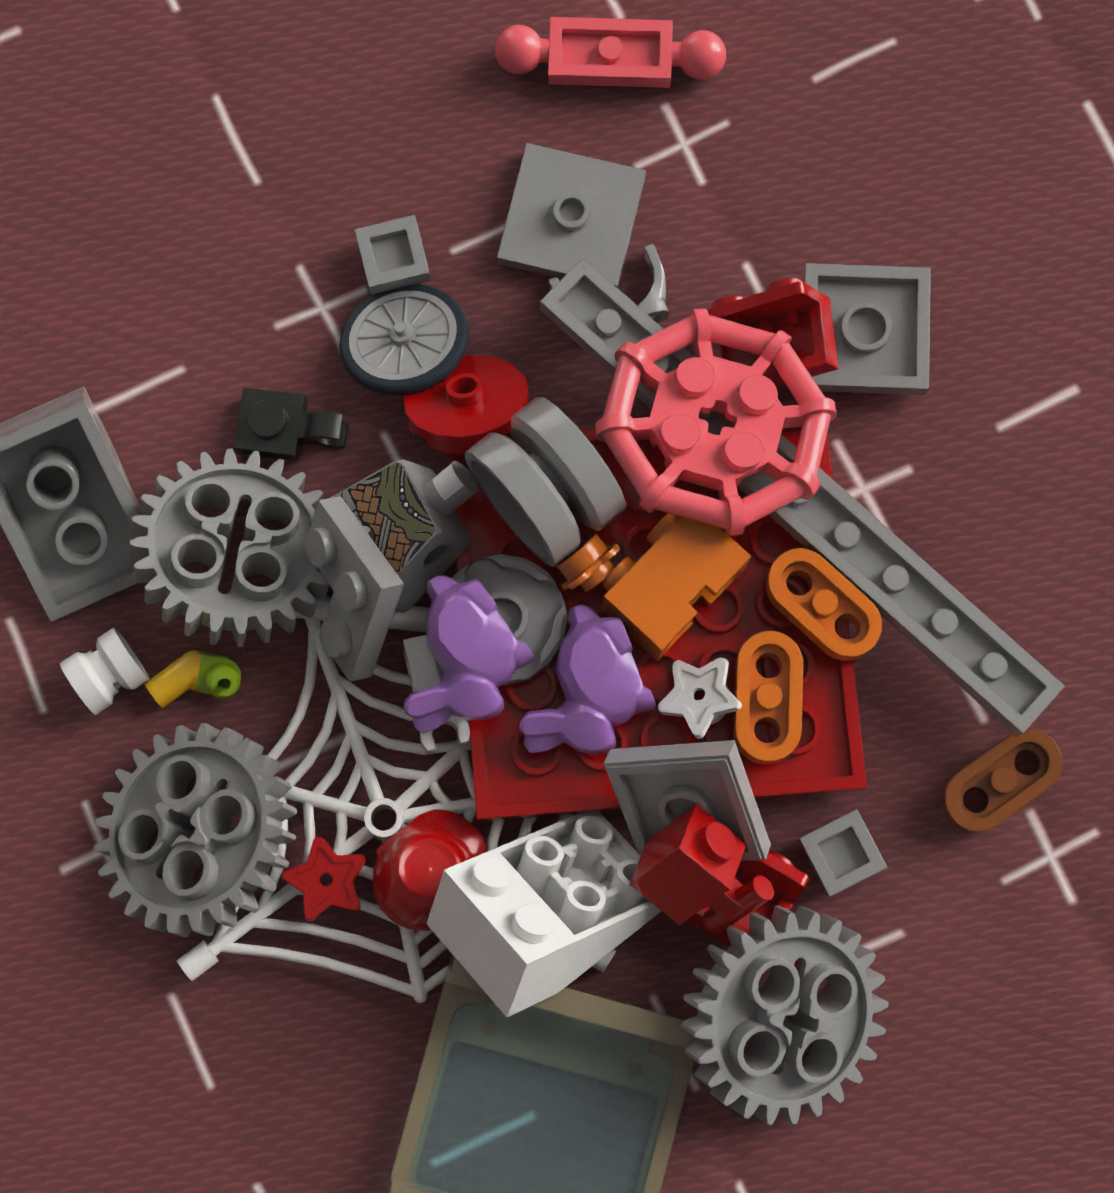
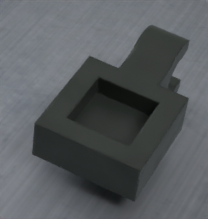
M243 387L233 448L238 454L251 455L253 451H258L262 457L299 461L302 443L330 448H345L349 424L343 422V414L325 411L307 413L309 401L303 394Z

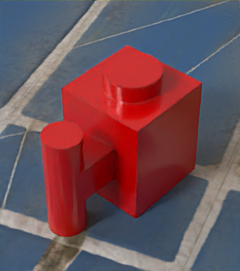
M697 803L647 840L629 884L679 925L706 906H710L711 908L703 913V923L709 932L716 935L721 934L727 927L734 925L774 896L771 882L762 875L755 876L744 885L735 879L746 844L734 835L727 826L718 822Z

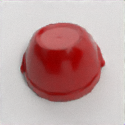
M434 809L420 814L401 831L392 835L376 850L378 857L373 869V894L379 908L393 922L406 929L430 931L431 929L426 923L443 871L487 852V845L480 831L455 812Z

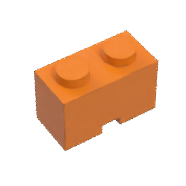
M670 513L663 517L646 537V540L653 546L636 563L627 556L611 571L602 583V586L608 592L604 595L601 610L608 617H619L627 634L656 661L692 626V620L698 614L692 606L701 598L710 607L745 570L751 558V555L720 527Z

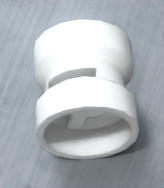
M115 627L97 638V650L94 652L92 650L87 653L76 652L60 663L61 669L71 686L94 715H97L113 704L114 695L119 692L118 688L121 686L125 689L134 690L150 679L135 652Z

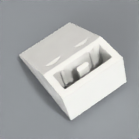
M600 812L576 814L445 869L426 924L502 1013L509 1017L559 993L659 914L661 910L629 885L641 857L640 854Z

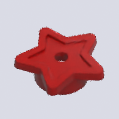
M322 836L314 838L307 862L290 868L282 874V879L303 893L304 917L307 921H314L330 907L353 912L360 910L361 903L354 886V880L365 865L366 857L362 854L337 855ZM325 873L330 874L333 878L332 883L328 886H324L320 882L321 876Z

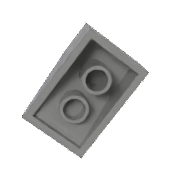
M80 387L1 422L0 525L51 622L137 584L134 581L133 574L134 564L138 561L130 559V540L136 538L132 535V517L143 514L140 512L141 507L115 448L85 387Z

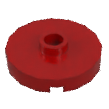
M481 355L464 356L456 369L440 383L417 393L406 394L403 397L408 429L416 438L418 435L424 438L426 446L436 451L465 454L469 448L490 432L501 435L509 433L511 431V416L530 402L526 377L515 365L497 357Z

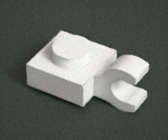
M427 635L403 640V653L412 691L416 692L428 686L438 684L443 678L444 671L427 647ZM452 715L443 724H448L456 730L460 746L468 745L470 729L467 720ZM433 730L423 734L420 732V742L427 754L435 753V741L432 737Z

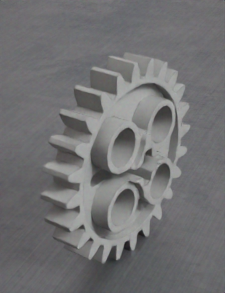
M227 449L224 456V464L218 465L214 464L212 458L206 452H202L200 456V469L193 471L182 461L177 462V482L159 475L156 478L157 496L143 494L141 496L140 512L143 515L132 517V535L136 538L130 540V559L138 561L134 564V581L136 583H148L145 586L144 601L147 604H153L165 600L162 606V621L165 623L174 620L181 614L185 616L184 635L188 637L196 632L201 625L209 627V641L213 645H216L223 630L232 631L238 647H243L246 631L253 629L256 630L264 643L270 642L272 624L275 622L287 632H293L296 621L294 611L311 618L314 615L316 606L314 597L327 598L329 593V583L318 567H315L310 562L304 549L306 533L310 529L318 500L323 498V492L315 490L303 494L306 474L300 472L288 480L282 477L284 460L280 458L268 470L261 468L258 451H253L246 464H238L233 449ZM241 500H248L251 505L245 521L244 540L239 546L231 591L228 594H221L218 589L225 571L226 552L230 549L238 505ZM208 507L218 509L223 514L217 517H205L197 511ZM267 520H275L282 523L286 528L268 530L263 528L260 523ZM191 562H201L211 569L199 574L188 572L183 566ZM253 575H264L269 577L274 583L266 587H258L250 584L246 579Z
M201 723L196 733L180 725L176 728L174 742L162 735H154L153 746L155 754L151 756L135 749L132 754L137 769L133 773L122 769L115 771V775L123 785L121 792L103 793L102 798L112 805L114 809L112 815L102 816L95 820L96 825L109 830V838L95 844L94 851L111 856V860L103 865L98 874L100 877L117 881L109 892V897L126 903L127 906L124 914L141 921L145 920V927L163 933L168 930V933L188 938L191 930L206 936L213 935L215 920L219 924L233 928L237 926L235 907L238 906L256 913L259 908L253 892L257 888L275 892L277 887L267 873L271 867L288 868L290 864L283 856L277 853L279 844L296 841V835L281 829V822L297 814V808L280 802L278 799L284 796L292 786L289 782L277 776L273 777L279 769L280 763L264 754L262 755L264 749L262 745L247 737L243 740L244 735L225 727L220 731L207 723ZM196 775V784L193 790L186 796L188 783ZM241 809V820L238 826L231 832V820L234 814ZM158 829L157 841L149 850L150 839ZM203 863V875L200 881L194 886V873L196 869Z
M775 906L771 922L756 912L750 913V933L748 934L732 925L727 927L731 946L726 951L711 944L708 946L707 950L716 964L712 970L694 968L692 973L705 985L702 992L684 995V1001L698 1009V1016L683 1021L681 1028L692 1036L699 1038L685 1049V1054L701 1064L694 1074L697 1079L710 1088L712 1087L710 1094L726 1106L730 1105V1108L747 1119L755 1115L766 1124L772 1125L777 1115H780L791 1124H797L801 1106L818 1117L822 1115V1096L828 1095L839 1103L843 1102L844 1095L840 1083L845 1077L858 1084L863 1081L855 1065L859 1058L876 1060L877 1054L866 1043L868 1037L885 1034L886 1029L873 1022L872 1016L874 1013L886 1009L888 1001L872 993L873 990L885 981V976L868 968L876 958V955L873 951L859 945L862 937L859 933L842 926V921L825 913L819 916V913L804 906H799L795 914L781 906ZM770 968V974L766 983L758 989L761 975ZM827 977L824 989L817 995L820 983ZM756 1034L752 1047L744 1053L746 1042L752 1035ZM812 1043L809 1054L802 1060L805 1049Z

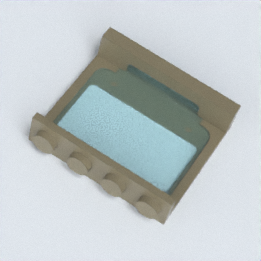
M451 956L386 1188L387 1193H660L694 1060L685 1054V1049L699 1038L692 1036L681 1028V1023L685 1020L566 987L559 993L506 1017L454 956Z

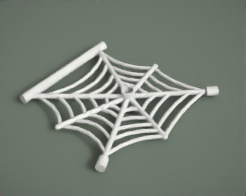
M327 596V598L314 597L316 606L314 615L311 618L294 611L296 618L305 619L309 630L305 681L296 711L284 734L267 754L268 757L274 760L279 758L291 742L305 716L315 686L317 658H319L331 691L322 728L306 757L285 779V781L291 784L292 788L278 799V801L286 804V799L303 804L305 831L303 863L308 860L315 838L314 807L336 813L337 832L333 850L337 855H351L373 837L384 844L392 835L401 831L406 826L405 823H410L420 814L434 809L449 810L457 814H463V818L472 823L476 813L473 769L469 757V751L471 750L470 736L468 745L460 746L458 740L435 743V753H447L427 771L394 767L369 755L362 736L387 749L420 755L428 754L419 743L387 738L355 719L346 692L371 708L413 721L412 717L405 714L403 707L372 697L339 674L334 658L327 655L319 638L322 626L320 621H325L332 596ZM412 606V608L404 613L394 611L389 629L426 633V617L429 607ZM376 664L373 671L374 675L391 682L411 686L408 674L395 672ZM338 711L346 734L333 766L312 791L295 787V784L314 764L329 738ZM352 749L356 764L340 798L337 799L323 795L340 774L348 753ZM460 761L462 773L472 798L451 801L443 792L437 780ZM374 769L395 778L416 780V782L393 801L384 798ZM361 777L371 802L368 807L349 802ZM428 789H430L434 798L439 802L432 805L408 808ZM384 809L391 810L397 815L395 825L385 831L376 829L373 826V819L376 813ZM574 814L561 815L557 822L572 817ZM347 817L364 821L365 826L346 840L348 830ZM538 817L524 818L517 839L531 833L533 823ZM288 819L281 822V829L288 831ZM493 820L487 840V852L497 848L505 820ZM279 844L277 853L285 858L287 844ZM363 866L358 875L373 881V869ZM272 867L269 877L277 886L283 868ZM290 884L284 886L274 895V892L263 890L258 902L259 910L256 913L250 912L239 920L237 926L233 928L220 924L213 940L209 944L203 940L177 960L184 973L193 981L219 962L217 958L219 953L275 958L318 966L363 979L412 996L417 1003L425 1002L428 998L427 993L444 982L449 966L447 965L425 981L423 969L447 949L439 941L420 957L418 944L433 932L432 930L427 932L417 931L415 933V930H409L398 925L404 948L403 951L359 934L312 923L267 918L296 895H303L302 892ZM359 898L361 903L360 910L396 924L379 908V905ZM253 928L311 934L356 945L407 963L411 984L324 956L271 946L234 942ZM613 949L592 967L603 973L616 950Z

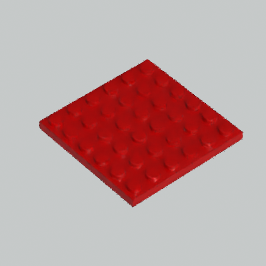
M802 427L783 428L781 434L797 447ZM580 429L612 472L627 504L625 511L600 531L582 526L576 521L580 532V542L589 535L596 533L605 545L612 546L616 543L620 547V550L609 559L615 567L627 556L636 563L653 546L646 540V537L668 513L656 509L652 513H648L640 507V496L608 445L597 439L596 429ZM827 432L819 468L833 479ZM512 434L503 435L514 441ZM649 440L636 441L657 475L663 474L666 470L663 464L665 457L657 444L653 448ZM448 453L449 464L457 461L471 473L465 461V454ZM679 480L674 486L719 500L718 491L682 480ZM479 485L478 492L456 509L470 535L469 546L457 558V572L467 565L470 566L476 561L485 560V557L504 554L526 558L547 571L557 584V588L561 592L563 602L565 603L567 616L569 615L570 608L585 605L594 609L600 618L608 617L601 610L604 595L608 592L602 586L603 581L587 592L580 585L572 590L570 588L563 590L560 584L566 578L556 566L546 565L525 546L501 518ZM737 487V492L741 499L746 497L747 495ZM767 515L745 526L742 535L730 536L751 555L745 570L710 607L701 598L692 606L698 612L692 620V626L658 661L628 635L632 645L631 654L643 686L651 690L656 705L653 710L635 714L626 723L613 726L616 737L614 749L734 740V712L726 713L721 720L710 725L701 739L694 737L684 717L663 715L659 712L658 704L675 687L672 665L675 661L681 660L696 668H701L718 658H724L729 662L726 686L734 695L735 662L743 644L757 633L776 631L790 637L798 645L802 653V732L797 747L788 757L778 763H755L747 759L738 749L755 799L863 791L867 788L853 660L841 661L828 656L770 602L766 592V577L772 564L786 551L806 548ZM801 576L787 578L786 584L791 593L795 595H805L808 593L809 586L804 578ZM568 617L564 637L571 628ZM837 620L835 622L836 633L843 639H851L849 620ZM559 652L549 667L530 680L497 687L504 700V709L499 715L486 720H469L477 822L621 810L604 766L608 753L592 755L579 752L565 742L539 753H530L524 746L525 735L519 730L521 717L529 711L557 709L566 700L555 671ZM762 657L757 660L756 669L761 676L774 678L778 675V664L772 658ZM696 691L694 694L695 700L703 699L705 691ZM760 721L755 724L754 733L759 741L772 743L776 740L777 730L772 723Z

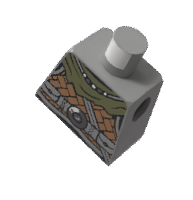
M402 459L388 464L330 497L341 496L404 583L395 611L404 613L412 608L427 591V582L437 575L441 576L469 546L470 535L456 509L478 492V485L472 474L457 461H453L436 475L430 468Z

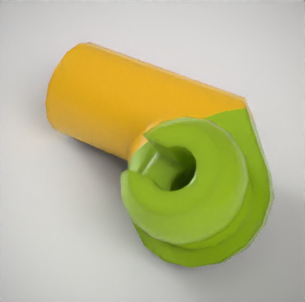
M191 650L158 672L144 684L155 701L162 708H165L189 689L212 695L215 698L227 699L239 690L241 671L238 665L228 657Z

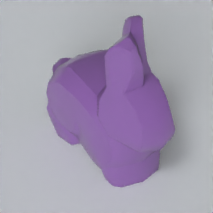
M437 575L427 582V594L432 602L426 617L427 647L443 669L444 675L438 684L411 693L406 698L403 706L405 714L413 718L414 727L422 734L438 728L452 715L467 720H486L499 715L504 709V700L497 687L508 682L517 669L535 660L533 653L526 643L517 641L497 612L496 603L479 580L475 579L458 584L453 578Z
M579 605L570 608L568 621L571 628L560 643L555 670L566 700L557 709L529 711L519 721V730L525 735L524 746L530 753L547 751L565 742L579 752L592 755L606 754L610 749L615 748L616 737L613 726L626 723L635 714L655 709L654 697L651 690L643 686L631 654L632 645L619 617L600 618L591 607Z

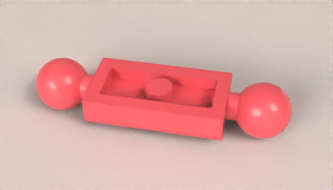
M550 17V38H540L537 32L528 26L513 25L503 30L498 36L495 43V56L499 65L504 70L516 75L527 74L533 71L539 63H549V84L670 88L671 67H681L686 75L696 80H707L715 77L725 65L726 48L719 36L707 30L694 31L688 34L682 42H672L673 20Z

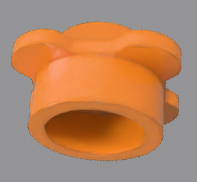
M596 533L589 535L580 542L579 548L556 565L557 569L566 578L560 586L563 590L568 588L572 590L580 585L585 592L589 591L603 581L615 568L609 559L620 550V547L616 543L612 546L605 545Z

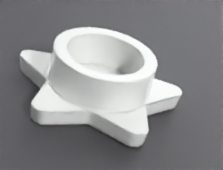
M718 658L701 668H696L681 660L675 661L672 665L675 687L658 704L661 714L684 717L691 732L697 739L703 738L709 726L721 720L726 713L738 711L742 707V703L726 686L729 662L724 658ZM698 690L705 691V696L701 700H695L694 694Z

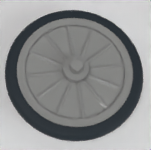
M413 284L373 294L353 310L343 326L339 342L341 360L349 375L369 390L387 395L417 393L440 383L456 369L468 347L469 324L458 302L447 293L431 286Z

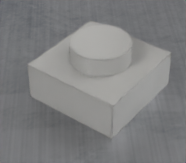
M415 215L355 229L371 295L431 280Z
M857 809L797 840L827 898L888 868Z

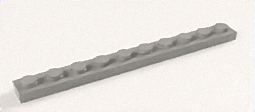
M584 258L540 301L539 310L613 376L617 366L615 352L624 342L636 343L663 329ZM682 348L653 364L664 372L669 373L677 369L684 360L694 356L686 348ZM639 382L635 396L648 408L652 409L655 393ZM711 411L710 414L702 413L699 415L700 419L708 422L707 432L713 435H719L723 427H732L731 422L720 412ZM781 434L776 453L792 463L794 462L797 447ZM819 468L817 474L820 488L812 498H799L769 514L772 519L806 549L812 550L826 559L875 604L880 615L1016 737L1028 729L1065 687L821 468ZM754 473L742 479L741 484L737 487L748 496L772 484L775 480L765 473L756 477Z

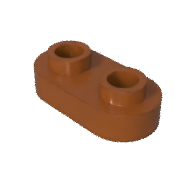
M1027 729L1018 737L1010 734L947 781L941 798L945 816L956 828L968 833H981L998 826L1057 781L1062 769V755L1058 745L1049 735L1035 729ZM1019 752L1028 753L1033 757L1035 769L1031 775H1023L1016 769L1014 760ZM968 789L979 791L984 798V806L979 813L967 810L963 804V795Z

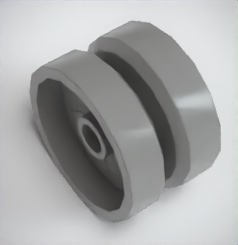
M536 397L511 416V432L514 441L501 434L490 432L465 452V461L484 495L514 534L546 565L554 567L579 548L580 532L576 521L582 526L600 531L625 511L627 504L612 472L580 429L556 405L544 397Z

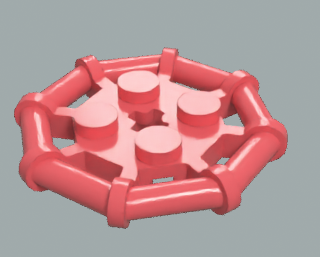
M706 308L692 309L689 317L636 343L624 342L615 352L617 366L602 418L595 423L597 439L608 445L640 496V507L648 513H652L656 509L725 529L728 536L742 535L745 526L799 498L810 499L820 488L817 474L829 424L837 416L835 401L825 398L790 345L791 336L782 330L775 334L711 316ZM711 342L760 357L752 366L715 357L712 353ZM692 344L694 357L684 360L677 369L666 373L653 364ZM772 366H774L799 405L782 406L778 400V391L775 384L765 377ZM640 382L655 393V398L649 417L632 418L630 413ZM711 411L720 412L731 422L732 427H723L719 435H713L707 432L708 422L700 419L699 415L702 413L710 414ZM802 427L794 462L790 463L776 453L783 428ZM649 440L653 448L657 444L665 457L663 464L666 470L663 474L657 475L636 441ZM754 473L755 477L765 473L775 480L772 484L742 499L738 495L737 486L741 484L742 479ZM679 480L714 489L718 491L719 500L674 486Z

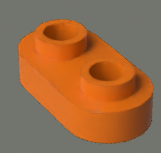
M797 548L784 552L774 561L766 577V592L770 602L824 653L837 660L852 661L863 657L876 645L882 632V619L879 610L869 598L820 554L809 549ZM791 576H801L804 578L809 586L808 593L805 595L791 593L786 584L787 578ZM839 619L850 620L856 627V637L853 639L841 638L835 631V622Z
M763 631L751 636L743 644L735 662L734 696L742 703V707L740 710L735 711L733 715V737L739 751L747 759L755 763L774 764L782 761L797 747L802 732V653L798 645L790 637L776 631ZM762 657L772 658L778 664V675L774 678L761 676L756 669L757 660ZM760 721L772 723L777 730L776 740L772 743L759 741L754 733L755 724Z

